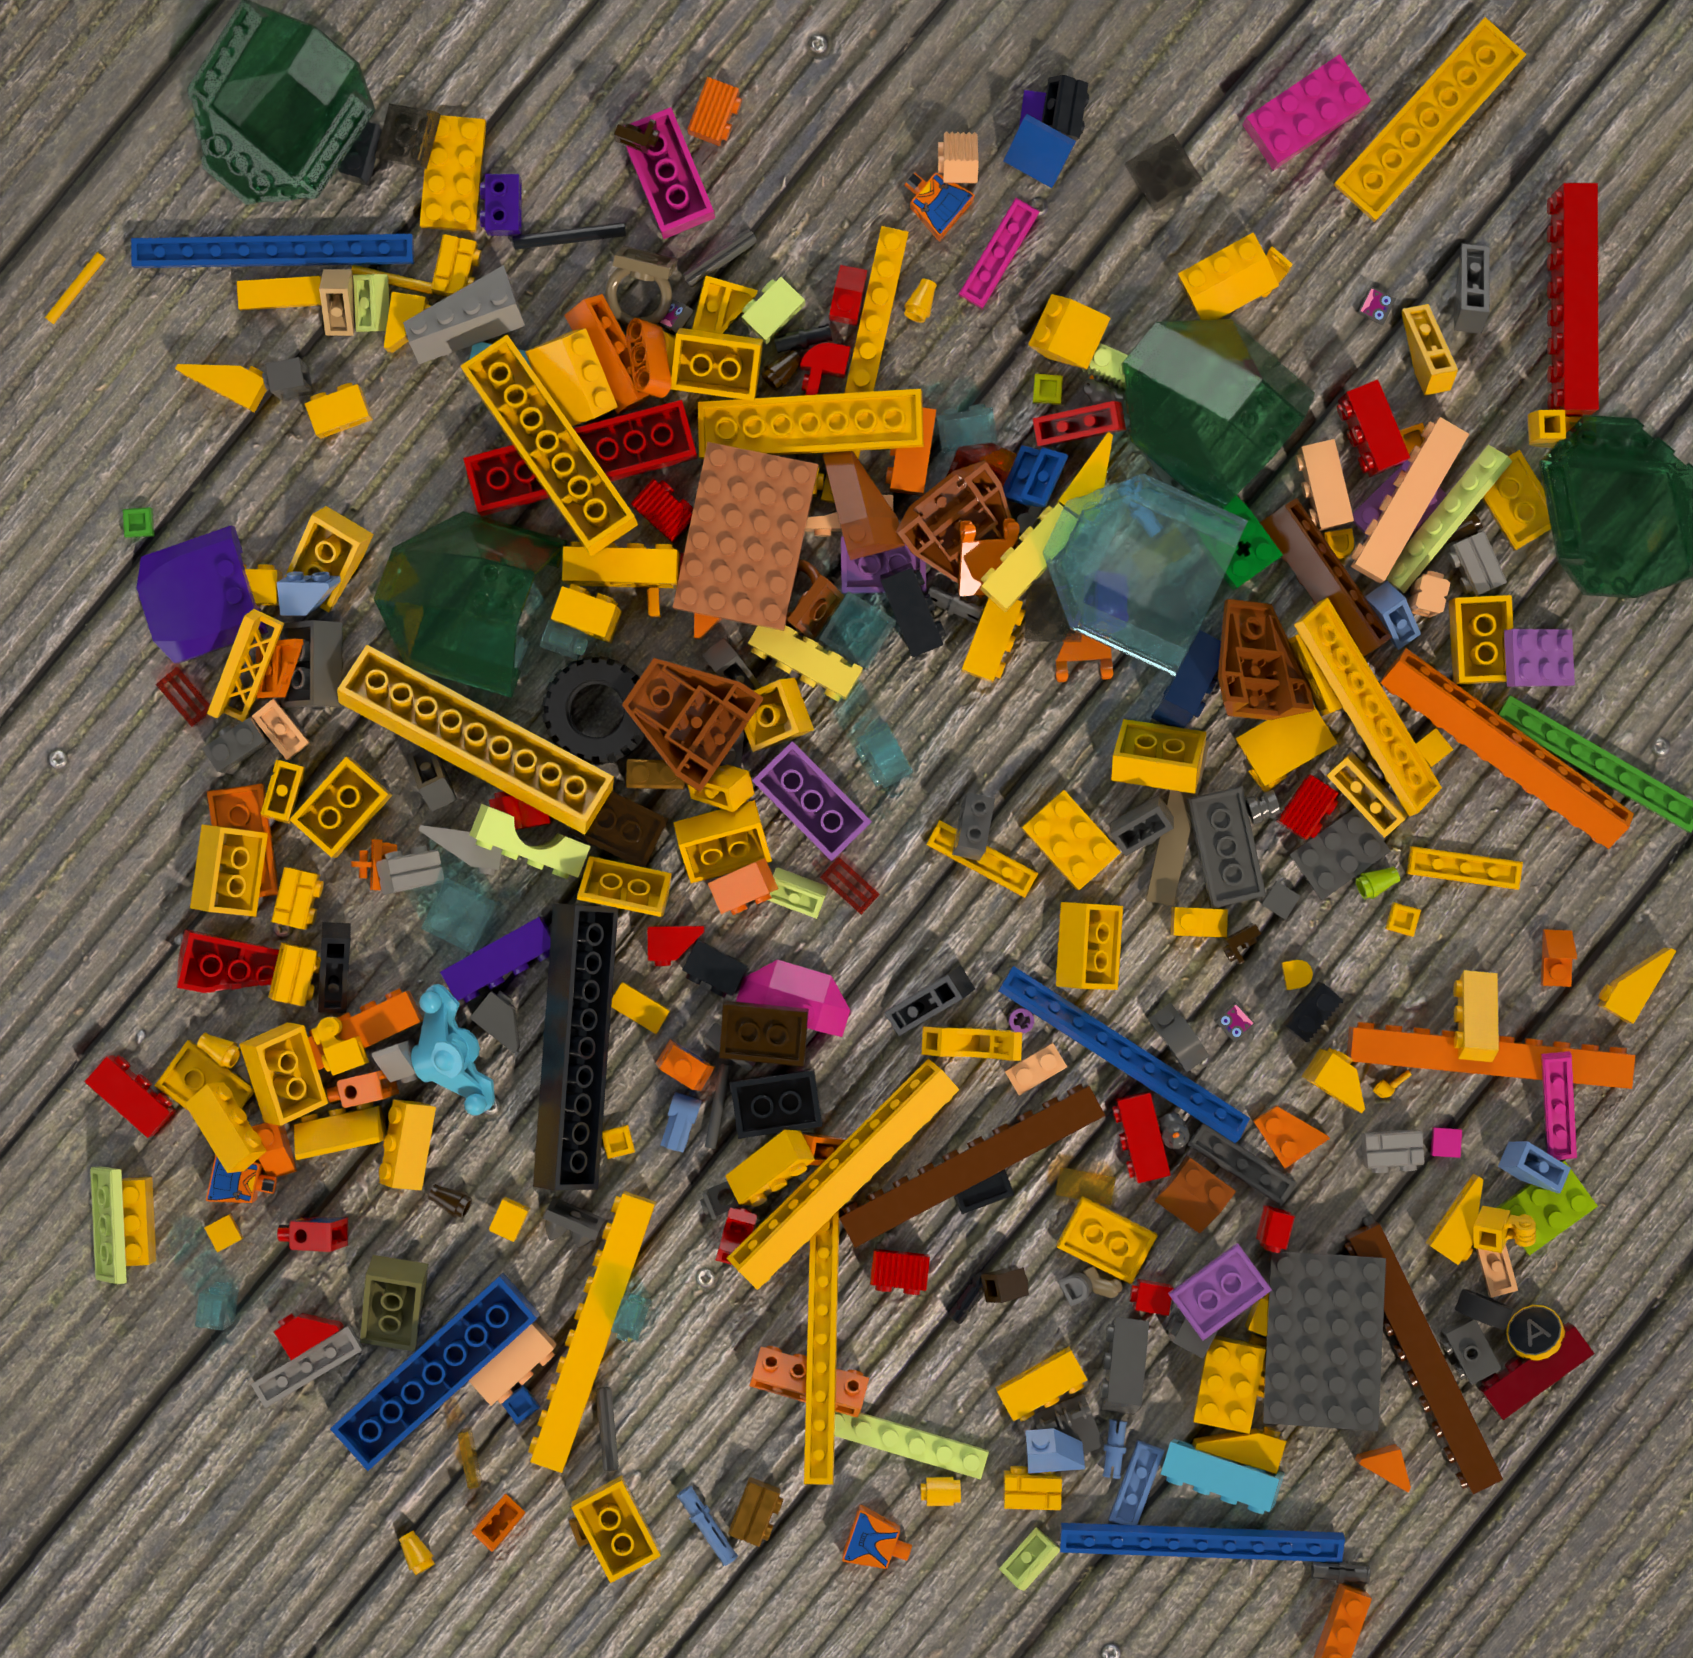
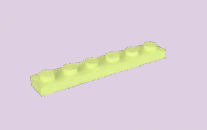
M1488 445L1403 548L1385 581H1388L1395 588L1405 593L1511 464V459Z
M835 1411V1436L977 1479L982 1477L989 1454L988 1450L860 1412L857 1418Z

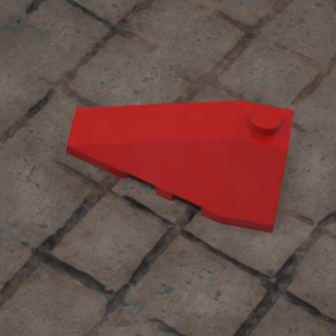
M185 929L178 957L176 987L201 993H212L221 990L271 985L279 949Z

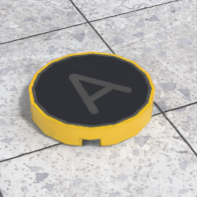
M1531 1305L1522 1308L1513 1315L1508 1323L1506 1334L1511 1348L1517 1355L1523 1358H1530L1531 1360H1542L1549 1358L1559 1350L1565 1330L1560 1317L1554 1310L1542 1305Z

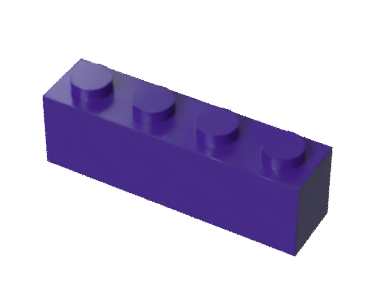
M542 916L537 917L440 971L454 998L457 1001L464 999L465 1003L480 996L478 990L486 985L492 989L505 982L504 975L512 971L514 975H517L530 968L528 962L538 958L539 962L548 958L550 956L551 933Z

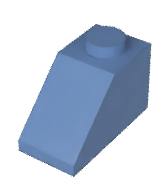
M1388 581L1365 596L1392 636L1390 640L1398 650L1421 635L1406 598Z
M1528 1141L1508 1142L1498 1165L1499 1168L1521 1181L1555 1193H1561L1571 1169Z
M1054 1428L1025 1430L1028 1473L1085 1469L1083 1444L1081 1441Z

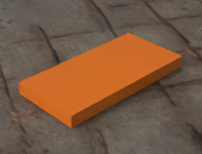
M264 784L207 791L212 826L268 833L259 898L278 895L279 886L269 818L262 817L261 815L266 797Z

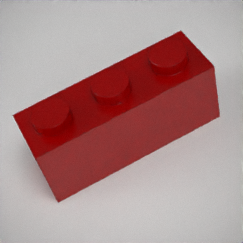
M1118 401L1032 418L1037 446L1048 447L1105 435L1108 432L1114 433L1126 430L1122 403Z
M114 1055L106 1056L84 1082L147 1138L154 1136L176 1111L171 1106L173 1102L163 1093L157 1094L150 1088L152 1084L146 1077L141 1074L135 1075L129 1069L131 1065L120 1055H117V1057Z
M1146 1091L1115 1099L1117 1106L1112 1107L1115 1122H1121L1123 1133L1119 1134L1122 1150H1128L1130 1161L1126 1162L1129 1178L1134 1177L1135 1181L1139 1184L1171 1176L1151 1093Z

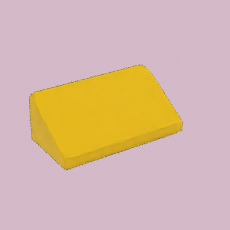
M624 981L621 982L612 998L611 1007L655 1034H657L671 1011Z

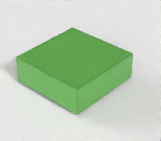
M153 508L122 509L125 538L154 536Z

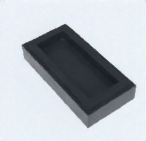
M1004 1169L958 1193L955 1197L961 1214H965L1014 1196V1192Z

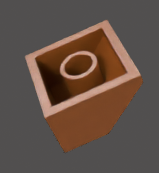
M1186 1155L1154 1201L1200 1234L1222 1212L1236 1191Z

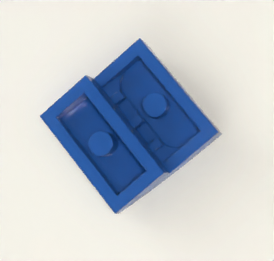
M1022 445L1003 486L1006 500L1029 506L1046 507L1068 455L1043 447L1041 450Z

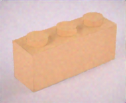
M1335 439L1302 446L1298 449V455H1295V461L1298 471H1303L1305 482H1302V491L1305 499L1309 498L1310 501L1309 517L1319 531L1351 524L1354 518Z
M534 1321L475 1374L469 1382L490 1406L496 1401L502 1404L513 1394L510 1389L517 1382L523 1385L534 1375L531 1370L538 1363L544 1366L555 1356L552 1351L557 1344Z

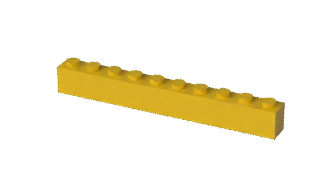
M928 1058L727 1257L728 1261L758 1290L865 1183L870 1181L872 1176L885 1163L889 1162L892 1156L905 1143L909 1142L920 1128L928 1123L959 1091L958 1087L941 1068Z
M627 1191L623 1192L622 1197L616 1196L611 1209V1212L616 1213L613 1223L607 1222L602 1235V1239L606 1240L603 1251L598 1249L592 1264L597 1267L594 1277L588 1276L583 1292L588 1293L585 1304L579 1303L574 1316V1319L579 1320L576 1330L570 1329L565 1342V1346L569 1347L567 1356L560 1357L556 1369L560 1377L557 1384L552 1383L546 1398L551 1400L548 1411L542 1410L537 1426L542 1427L539 1437L533 1436L528 1453L533 1454L531 1463L563 1473L656 1201Z

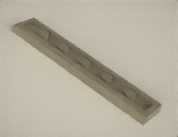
M1205 741L1201 771L1195 794L1169 790L1166 806L1174 816V829L1159 837L1145 901L1174 907L1192 825L1187 798L1198 796L1210 743L1208 741Z

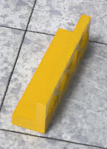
M256 609L251 610L244 616L207 712L208 715L218 718L225 713L242 722L248 719L284 626L283 622ZM261 622L274 627L272 636L264 640L258 629ZM259 646L264 657L261 662L253 664L249 651L251 648ZM250 670L254 683L252 686L244 688L240 675L242 672ZM239 694L245 704L242 712L229 706L231 698Z

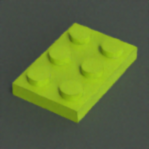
M1565 1160L1560 1161L1565 1165L1569 1166ZM1570 1169L1561 1193H1555L1529 1183L1496 1208L1510 1210L1511 1215L1520 1216L1527 1214L1533 1218L1536 1223V1242L1531 1246L1522 1247L1527 1255L1530 1256L1598 1206Z

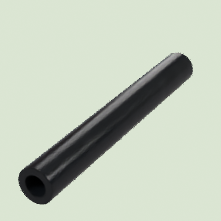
M622 222L513 236L514 249L519 250L625 237L626 229L625 223Z

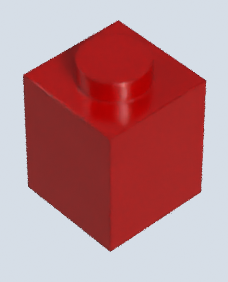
M1137 1279V1285L1131 1286L1129 1302H1133V1307L1137 1311L1169 1316L1172 1298L1168 1293L1174 1288L1171 1284Z

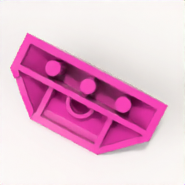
M778 959L744 977L736 1002L809 1009L808 1029L843 1037L850 1013V1008L831 975Z

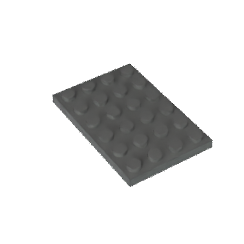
M1280 1251V1253L1271 1252L1269 1286L1272 1291L1269 1292L1262 1423L1378 1431L1386 1258Z

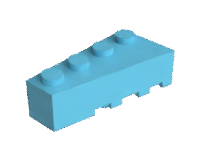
M1173 1439L1170 1442L1161 1475L1167 1476L1166 1481L1172 1484L1182 1486L1184 1482L1193 1485V1490L1204 1495H1209L1210 1492L1219 1494L1222 1501L1234 1505L1239 1501L1247 1504L1248 1510L1259 1514H1264V1511L1270 1512L1275 1506L1285 1473L1277 1471V1474L1274 1473L1272 1475L1265 1473V1470L1244 1464L1242 1466L1236 1461L1196 1450L1192 1444Z

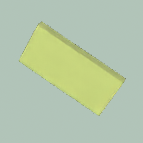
M101 1166L91 1167L95 1279L113 1284L127 1283L121 1169Z

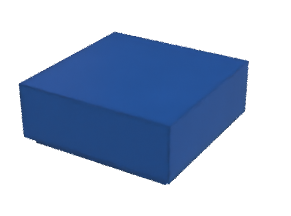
M525 1384L516 1389L502 1403L517 1425L541 1407Z

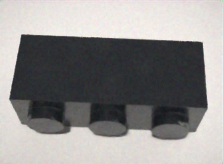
M912 563L880 575L881 583L912 658L943 646L942 637L946 636L941 621H935L931 613L936 608L930 594L924 595L921 585H924L925 581L920 569L914 570Z

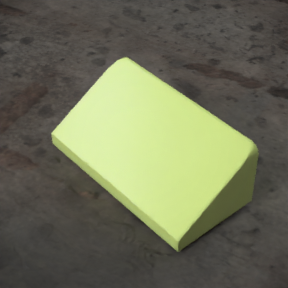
M353 275L356 332L386 331L390 308L388 275Z
M776 868L773 877L779 889L770 893L772 898L768 901L817 919L828 891V886L784 869Z
M1036 1527L999 1570L1018 1589L1025 1591L1060 1552V1547Z

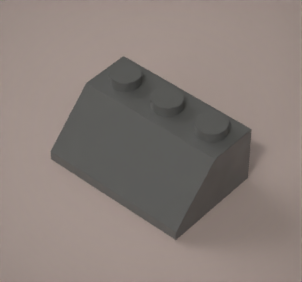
M311 620L284 623L281 631V640L303 639V646L286 697H281V707H341V704L338 702L337 689L342 683V622Z

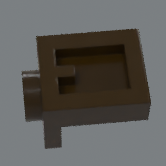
M650 119L645 134L641 133L642 130L634 125L626 124L624 127L618 124L614 132V138L617 143L647 154L650 146L655 147L660 131L657 130L656 121Z
M1251 923L1223 939L1226 946L1222 949L1230 962L1235 960L1238 965L1245 963L1237 947L1241 946L1242 949H1245L1257 942L1255 937L1259 936L1261 932L1256 924Z

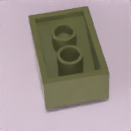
M378 1255L372 1256L365 1277L360 1343L416 1351L429 1264Z

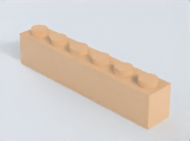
M1441 417L1435 420L1434 423L1429 421L1424 428L1421 436L1425 439L1421 446L1415 445L1409 454L1411 458L1408 459L1411 463L1406 472L1401 470L1393 482V485L1396 486L1392 496L1388 494L1385 496L1379 507L1382 510L1378 520L1372 519L1365 531V534L1369 536L1363 545L1359 543L1351 555V558L1354 559L1351 567L1379 584L1387 578L1469 436V433Z

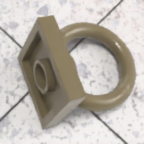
M623 246L615 254L613 266L619 268L612 273L607 282L605 297L615 318L620 323L628 326L632 319L638 318L625 313L617 301L618 285L629 274L636 279L656 281L661 292V301L655 312L640 319L658 324L667 315L672 303V290L668 279L676 270L678 259L628 246Z

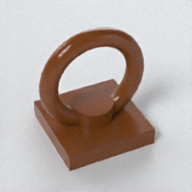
M799 559L797 570L809 576L812 587L801 596L796 609L793 612H788L786 624H792L803 636L814 641L846 597L827 578L822 576L815 566Z

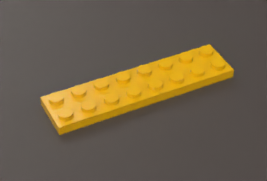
M1484 17L1339 177L1333 186L1373 222H1376L1527 54Z
M906 389L755 398L754 401L737 399L698 402L699 458L704 459L707 442L770 455L924 447L922 390Z
M1328 598L1323 599L1299 619L1294 626L1298 631L1299 637L1304 641L1312 654L1313 660L1318 664L1326 677L1328 685L1333 689L1341 702L1343 710L1347 712L1353 722L1357 733L1362 737L1370 750L1372 758L1376 760L1382 770L1386 781L1397 795L1401 806L1405 808L1409 817L1418 814L1442 787Z

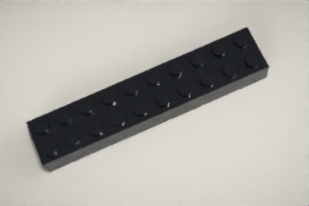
M553 903L533 1187L553 1191L598 1190L618 908Z

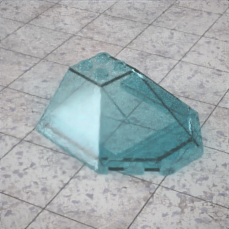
M1144 473L1118 484L1115 483L1098 489L1088 495L1068 500L1043 550V556L1070 629L1175 677L1216 595L1248 520Z

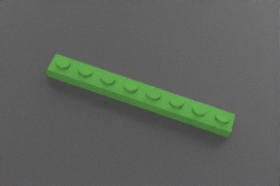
M1511 695L1507 696L1498 712V715L1558 758L1686 832H1692V800Z

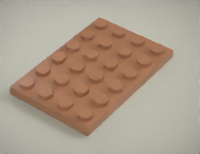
M707 442L673 609L784 631L819 465Z

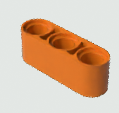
M634 318L629 322L626 329V340L634 387L637 391L663 398L669 393L672 385L663 329L654 323Z

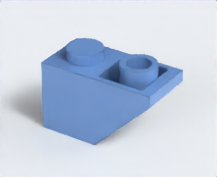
M301 571L287 573V577L277 582L280 615L307 616L315 611L341 582L340 576H330L329 572H316L312 576L304 575Z

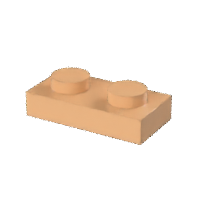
M272 699L251 716L286 760H290L310 743L275 699Z
M1052 1042L1004 1072L1020 1096L1067 1068V1065Z
M1506 1245L1502 1253L1476 1248L1489 1297L1493 1298L1518 1291Z

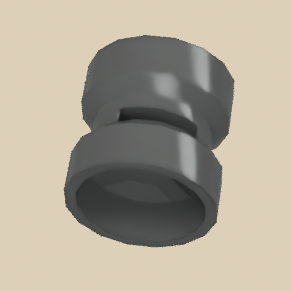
M1273 790L1264 792L1259 798L1255 796L1245 798L1248 814L1253 825L1261 823L1264 817L1271 819L1281 817L1278 800Z

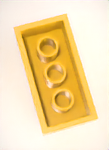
M570 542V547L563 546L562 581L568 586L574 584L577 586L658 587L677 589L681 554L671 544H655V549H647L641 543H627V548H618L616 543H611L593 556H590L581 542Z

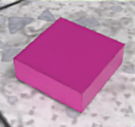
M1432 1127L1431 1156L1461 1158L1462 1129Z

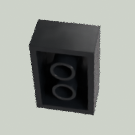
M815 1068L731 1080L730 1082L738 1139L781 1133L783 1130L823 1127Z

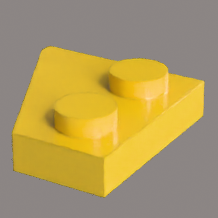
M705 276L691 329L723 334L742 312L743 308L757 295L758 290Z

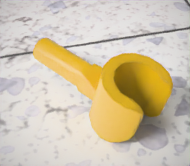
M1406 1070L1390 1084L1382 1079L1374 1087L1373 1092L1380 1098L1390 1097L1394 1093L1395 1088L1412 1076L1409 1070Z

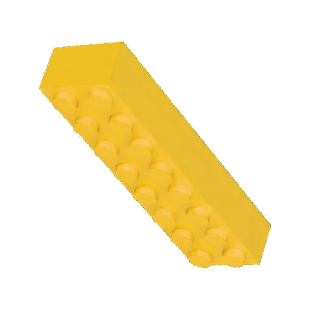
M505 335L460 366L469 383L590 556H593L638 525L632 511L508 335Z

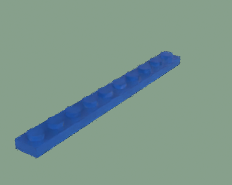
M413 234L131 238V264L133 268L414 264Z
M1015 966L1011 968L998 990L1000 993L1227 1139L1236 1143L1241 1138L1250 1120L1248 1116Z
M1061 1523L1060 1553L1342 1562L1345 1537L1342 1532Z

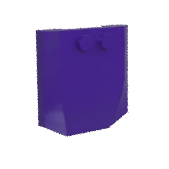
M230 525L141 556L136 588L153 642L175 664L232 646L244 616L253 609L262 612L260 606H257L245 572L240 555L243 551L235 526ZM261 622L258 628L261 635L267 634L266 624Z

